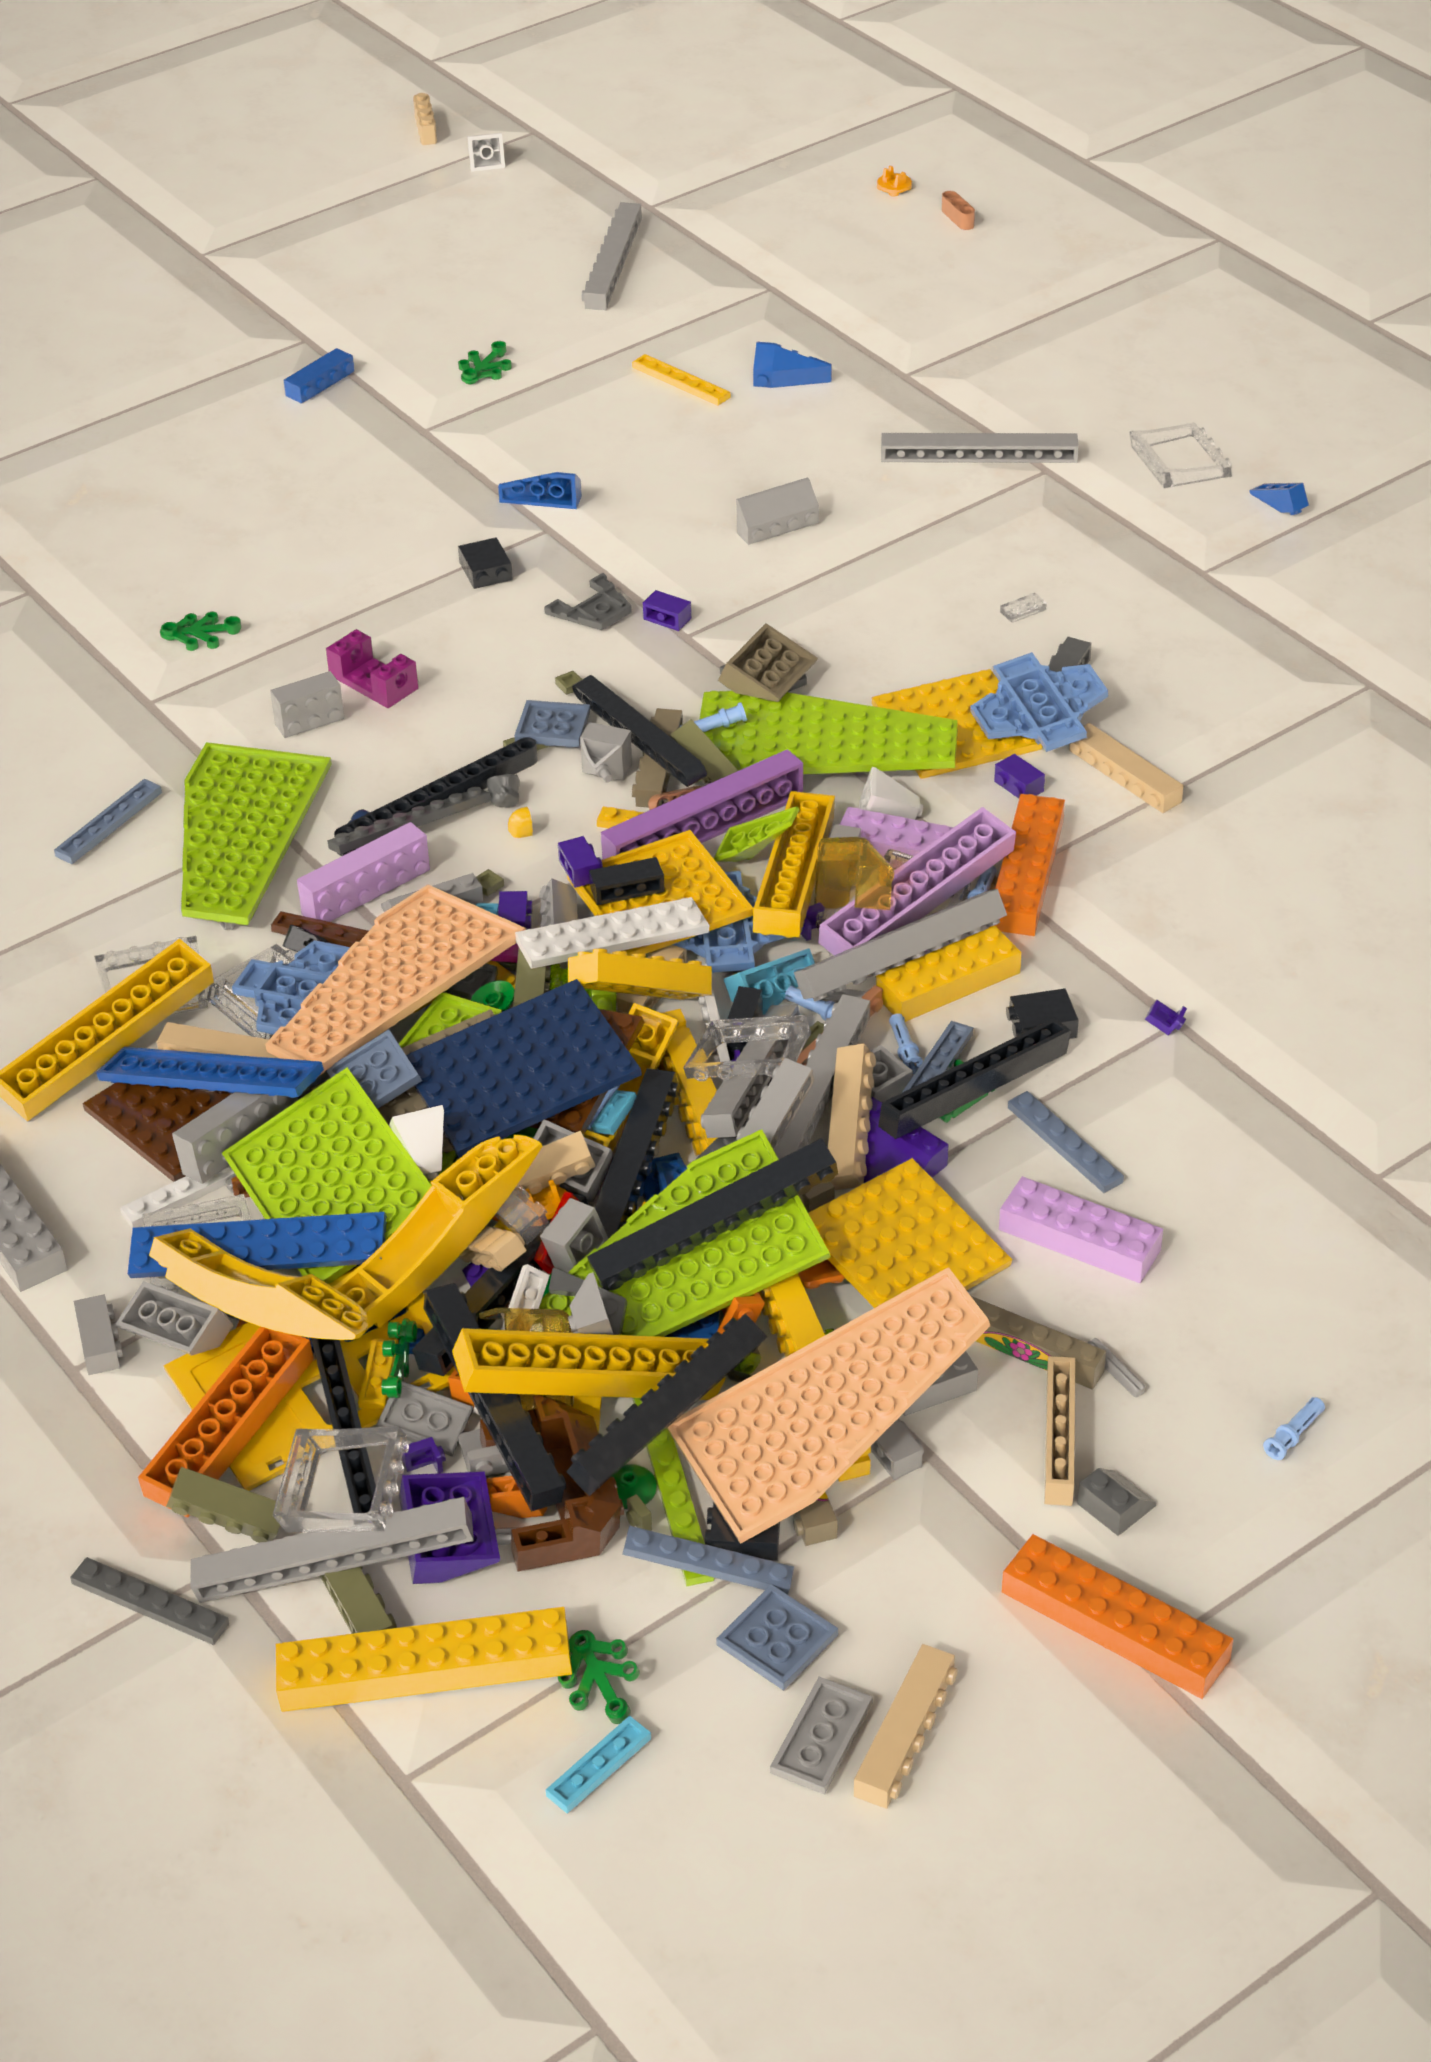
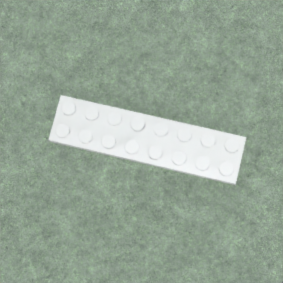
M692 897L527 929L515 932L516 943L530 968L533 969L567 962L568 958L578 956V952L593 953V949H607V953H612L614 951L709 933V924Z

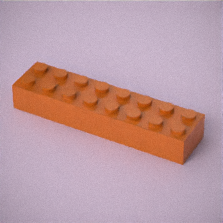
M1020 794L1012 824V829L1016 831L1014 850L1003 858L995 888L999 891L1007 916L999 919V924L994 925L1001 932L1035 936L1064 821L1065 799Z
M260 1326L138 1476L143 1496L166 1507L181 1467L219 1480L314 1360L310 1340L302 1336L274 1331Z
M1034 1534L1031 1535L1003 1571L1002 1593L1200 1699L1204 1698L1231 1659L1232 1637Z

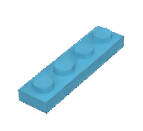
M628 1716L546 1789V1797L568 1814L651 1740V1732L631 1716Z

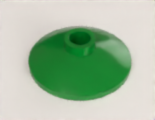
M493 981L479 988L472 996L471 1001L500 1009L503 1012L513 1003L515 989L507 981Z
M626 1464L612 1476L616 1480L619 1499L623 1502L624 1509L628 1510L627 1499L636 1494L645 1505L656 1494V1479L652 1472L645 1467Z

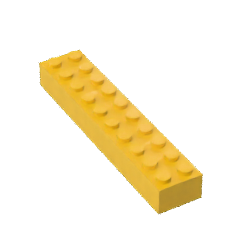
M790 792L785 810L796 806L800 810L793 824L775 839L753 908L754 933L800 938L824 850L834 821L835 796Z
M179 938L1 1069L0 1097L28 1122L107 1063L123 1047L130 1046L214 983L211 964Z
M462 1328L452 1352L464 1392L641 1398L651 1388L654 1391L658 1390L657 1384L667 1374L673 1377L676 1374L673 1370L683 1360L689 1363L692 1360L691 1354L701 1345L706 1348L709 1339ZM723 1378L700 1400H710L717 1396L726 1378Z
M565 1607L276 1643V1692L282 1712L572 1674Z

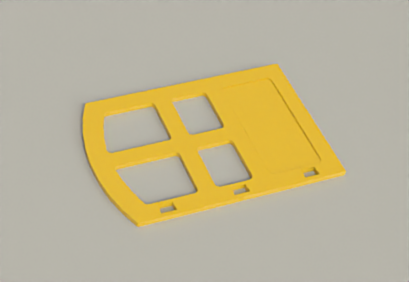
M358 1267L346 1272L328 1285L331 1287L336 1286ZM422 1292L405 1307L408 1310L407 1313L389 1322H399L402 1324L404 1318H409L410 1321H416L417 1328H421L426 1335L433 1326L423 1309L424 1293ZM248 1322L230 1331L220 1347L195 1355L185 1354L163 1365L191 1410L199 1403L260 1326ZM389 1322L385 1323L381 1328H376L351 1342L340 1340L351 1388L358 1398L365 1369L358 1359L369 1353L372 1338L397 1339L388 1337ZM316 1360L312 1361L229 1466L243 1489L250 1491L337 1445L332 1424L327 1425L302 1390L303 1387L320 1379ZM453 1366L445 1376L429 1373L410 1384L419 1387L429 1382L431 1386L426 1388V1390L436 1393L449 1386L448 1377L453 1373L455 1367ZM365 1408L358 1410L362 1431L377 1424L383 1410ZM279 1460L283 1461L284 1464L271 1471L269 1470V1465Z

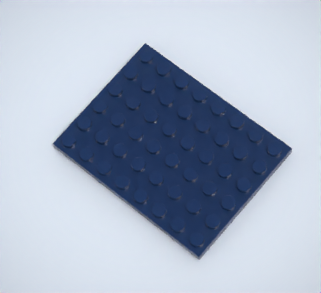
M578 979L406 1055L422 1080L414 1085L427 1108L443 1105V1133L459 1158L486 1140L498 1136L503 1139L642 1075L641 1068Z

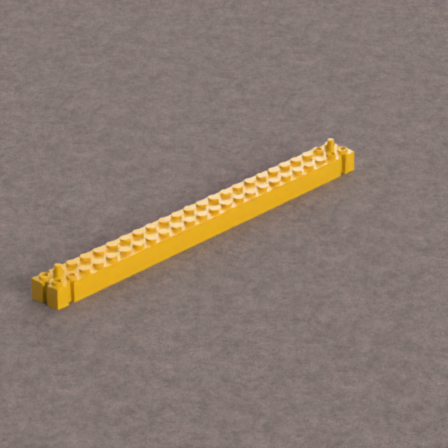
M681 1009L662 1013L677 1019L679 1024L658 1069L675 1072L677 1081L681 1084L680 1095L678 1098L675 1097L673 1104L679 1107L680 1121L685 1122L688 1139L692 1138L693 1151L697 1156L717 1139L707 1138L706 1131L701 1126V1115L708 1107L717 1090L692 1033L686 1026V1020ZM798 1273L758 1292L765 1302L762 1313L764 1316L768 1315L770 1332L772 1335L776 1334L777 1336L776 1342L780 1354L784 1353L785 1357L825 1336ZM871 1446L838 1478L839 1482L870 1474L871 1460L868 1454L871 1453Z

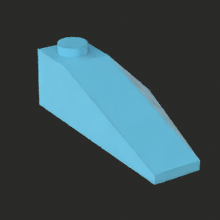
M810 948L734 974L723 980L732 1002L739 986L762 989L764 1015L770 1006L779 1005L785 1000L786 990L790 986L798 987L794 972L815 964Z

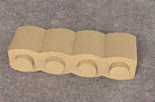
M418 93L414 95L413 102L420 143L422 145L436 144V122L432 111V104L430 103V96L425 93Z
M669 945L650 952L647 957L663 956L665 961L679 958L683 959V963H687V949ZM617 993L616 995L618 1011L629 1014L633 1003L652 1010L654 1004L661 999L659 997Z
M485 1226L471 1244L460 1254L459 1258L467 1263L471 1261L475 1265L482 1264L486 1268L493 1267L497 1271H502L526 1252L524 1247L525 1241L517 1232L513 1233L505 1229L501 1230L496 1227Z

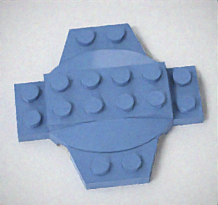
M1033 652L994 665L993 673L999 680L996 694L989 693L971 705L970 708L971 714L988 739L1024 736L1034 739L1038 745L1041 744L1045 751L1048 752L1087 738V732L1080 721L1086 711L1108 697V689L1090 664L1062 667V671L1055 672L1051 671L1049 666L1041 665Z
M725 872L754 908L757 897L750 893L749 888L742 885L741 872ZM753 916L672 945L691 950L697 955L704 957L707 966H712V973L743 971L755 967L753 954L761 949L764 944L787 937L754 933Z
M314 940L294 955L295 960L288 964H284L282 960L270 963L251 959L233 984V994L255 998V1004L259 1007L256 1021L257 1031L274 1035L280 1027H285L301 1009V1003L319 983L323 984L339 966L338 961L350 947Z

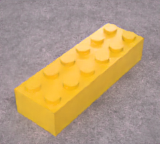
M992 926L876 975V986L882 988L883 1005L893 1015L902 1014L906 1022L1019 974L1022 952L996 926Z
M593 949V953L578 952V956L568 958V982L578 979L584 989L675 1000L712 995V966L702 965V961L683 963V959L679 958L665 961L663 956H651L650 958H646V954H631V956H627L625 951H614L610 954L607 953V949Z

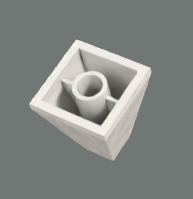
M502 133L467 136L471 172L505 168Z
M872 767L859 801V809L915 820L916 816H921L923 804L920 803L919 796L879 769Z
M443 1105L394 1116L389 1124L428 1181L434 1180L442 1171Z

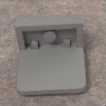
M480 1429L464 1432L458 1436L468 1472L485 1471V1476L487 1477L509 1471L496 1445L482 1448Z

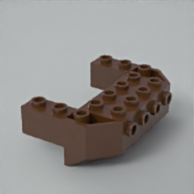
M534 1395V1409L527 1410L532 1419V1426L536 1432L541 1434L546 1452L552 1454L558 1474L561 1473L564 1476L566 1489L563 1493L562 1502L556 1504L560 1520L511 1529V1551L517 1572L599 1556L620 1528V1516L624 1515L623 1502L619 1499L614 1477H611L591 1496H588L566 1472L573 1464L570 1459L580 1449L583 1448L587 1451L591 1448L588 1445L589 1442L599 1434L594 1417L562 1401L542 1395ZM480 1419V1441L482 1448L495 1446L496 1444L483 1420Z

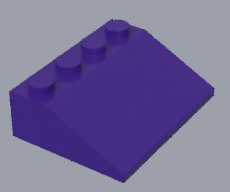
M874 1097L871 1098L872 1109L869 1112L870 1131L867 1136L869 1150L865 1159L867 1173L864 1176V1183L911 1158L932 1178L948 1165L949 1144L924 1128L919 1127L897 1139L879 1128L882 1102Z
M485 1471L402 1475L399 1493L401 1511L464 1497L472 1513L474 1541L408 1555L412 1584L441 1583L500 1562Z

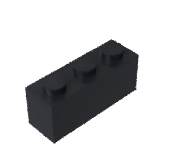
M657 857L589 870L590 889L597 905L665 892L664 873Z

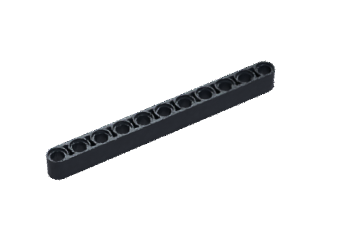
M589 675L572 685L574 694L583 704H589L590 709L610 726L631 730V743L683 785L689 787L707 776V771L698 758L594 676Z
M524 737L337 828L334 831V838L340 833L353 832L357 827L373 825L377 820L393 818L394 814L410 812L414 807L430 805V802L434 800L447 799L451 794L467 792L471 787H480L484 790L487 788L488 778L505 774L515 775L537 763L536 740Z

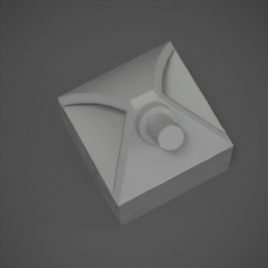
M589 722L580 737L582 772L598 775L605 782H610L612 779L623 781L632 766L631 730Z

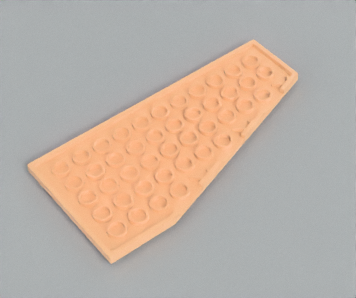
M426 885L374 920L375 925L360 942H355L338 961L339 966L323 984L319 983L301 1003V1009L285 1027H280L265 1044L267 1052L281 1059L321 1061L324 1068L321 1074H323L336 1062L396 1025L424 1004L430 1002L433 998L516 944L515 932L524 931L526 928L433 886Z
M948 1267L684 1413L667 1429L741 1544L814 1503L990 1327L989 1319Z

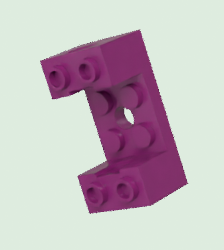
M357 629L326 648L328 671H331L338 681L388 709L418 690L416 661L400 653L388 664L382 663L373 658L371 637Z

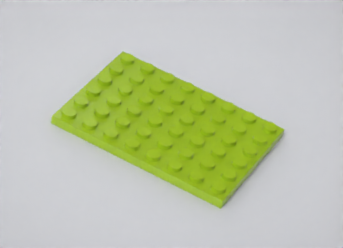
M348 1067L222 1152V1155L265 1219L385 1212L387 1216L385 1241L404 1222L432 1186ZM356 1265L298 1268L302 1276L313 1274L329 1284Z

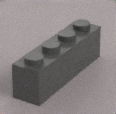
M1067 637L1064 643L1059 645L1056 655H1052L1048 665L1049 669L1059 672L1062 671V667L1088 664L1091 658L1092 643Z

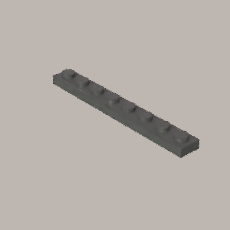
M471 787L467 792L451 794L447 799L430 802V805L414 807L412 811L407 813L394 814L393 818L377 820L373 825L357 827L355 831L350 833L337 834L335 838L327 840L328 848L339 854L362 847L409 822L418 827L491 801L490 792L482 790L480 787Z

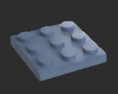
M526 700L514 735L515 741L524 737H530L536 740V744H543L545 746L579 747L580 737L585 730L590 715V705Z
M390 1030L385 1031L326 1070L332 1078L348 1067L377 1109L422 1081Z
M771 1584L716 1638V1644L784 1691L838 1636V1628Z

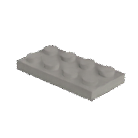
M819 1676L770 1765V1773L825 1795L873 1703V1697Z

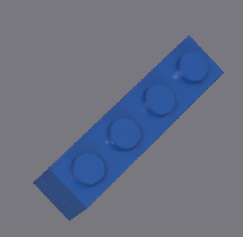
M335 348L284 379L285 396L301 404L354 372L353 355Z

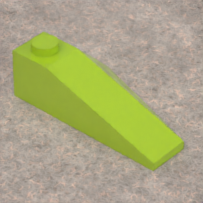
M796 806L730 827L713 859L716 862H739L745 859H752L793 824L800 809Z

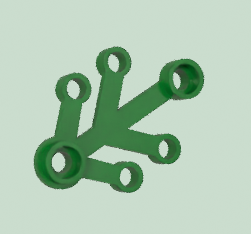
M504 341L493 342L491 344L492 352L482 361L479 358L478 351H469L468 360L462 359L458 361L459 370L462 371L461 380L466 384H474L480 378L491 377L493 380L501 379L502 370L508 371L512 368L511 360L492 361L497 357L505 355L507 352L506 343ZM469 361L473 362L475 368H470Z
M207 612L200 620H197L196 614L189 613L177 623H164L160 629V636L169 641L176 639L184 643L188 651H195L199 647L198 640L186 636L190 634L205 641L209 649H216L220 645L219 638L207 633L227 631L231 635L238 634L241 629V620L237 616H230L224 620V624H216L219 621L217 612Z
M404 1318L402 1324L399 1322L388 1323V1337L398 1338L400 1340L399 1344H396L394 1340L383 1341V1356L394 1357L396 1355L390 1376L387 1379H383L381 1384L382 1395H387L388 1398L401 1397L402 1381L409 1376L410 1342H416L417 1339L416 1321H410L409 1318Z
M588 1630L577 1631L569 1639L570 1652L572 1653L570 1657L572 1674L558 1676V1681L565 1689L574 1687L577 1683V1671L584 1659L587 1667L578 1690L572 1692L569 1696L570 1704L577 1711L584 1710L588 1706V1696L595 1680L607 1702L605 1706L607 1717L612 1723L621 1724L630 1716L631 1710L624 1699L617 1698L605 1674L623 1677L626 1681H634L640 1674L639 1668L633 1661L617 1664L597 1660L594 1652L612 1655L617 1660L623 1659L628 1653V1648L623 1640L616 1639L611 1643L598 1641L594 1634ZM617 1647H622L619 1652H614ZM634 1668L632 1673L626 1674L628 1669ZM567 1676H571L568 1681H564ZM578 1698H583L581 1702L575 1703ZM620 1706L619 1709L612 1711L615 1707Z

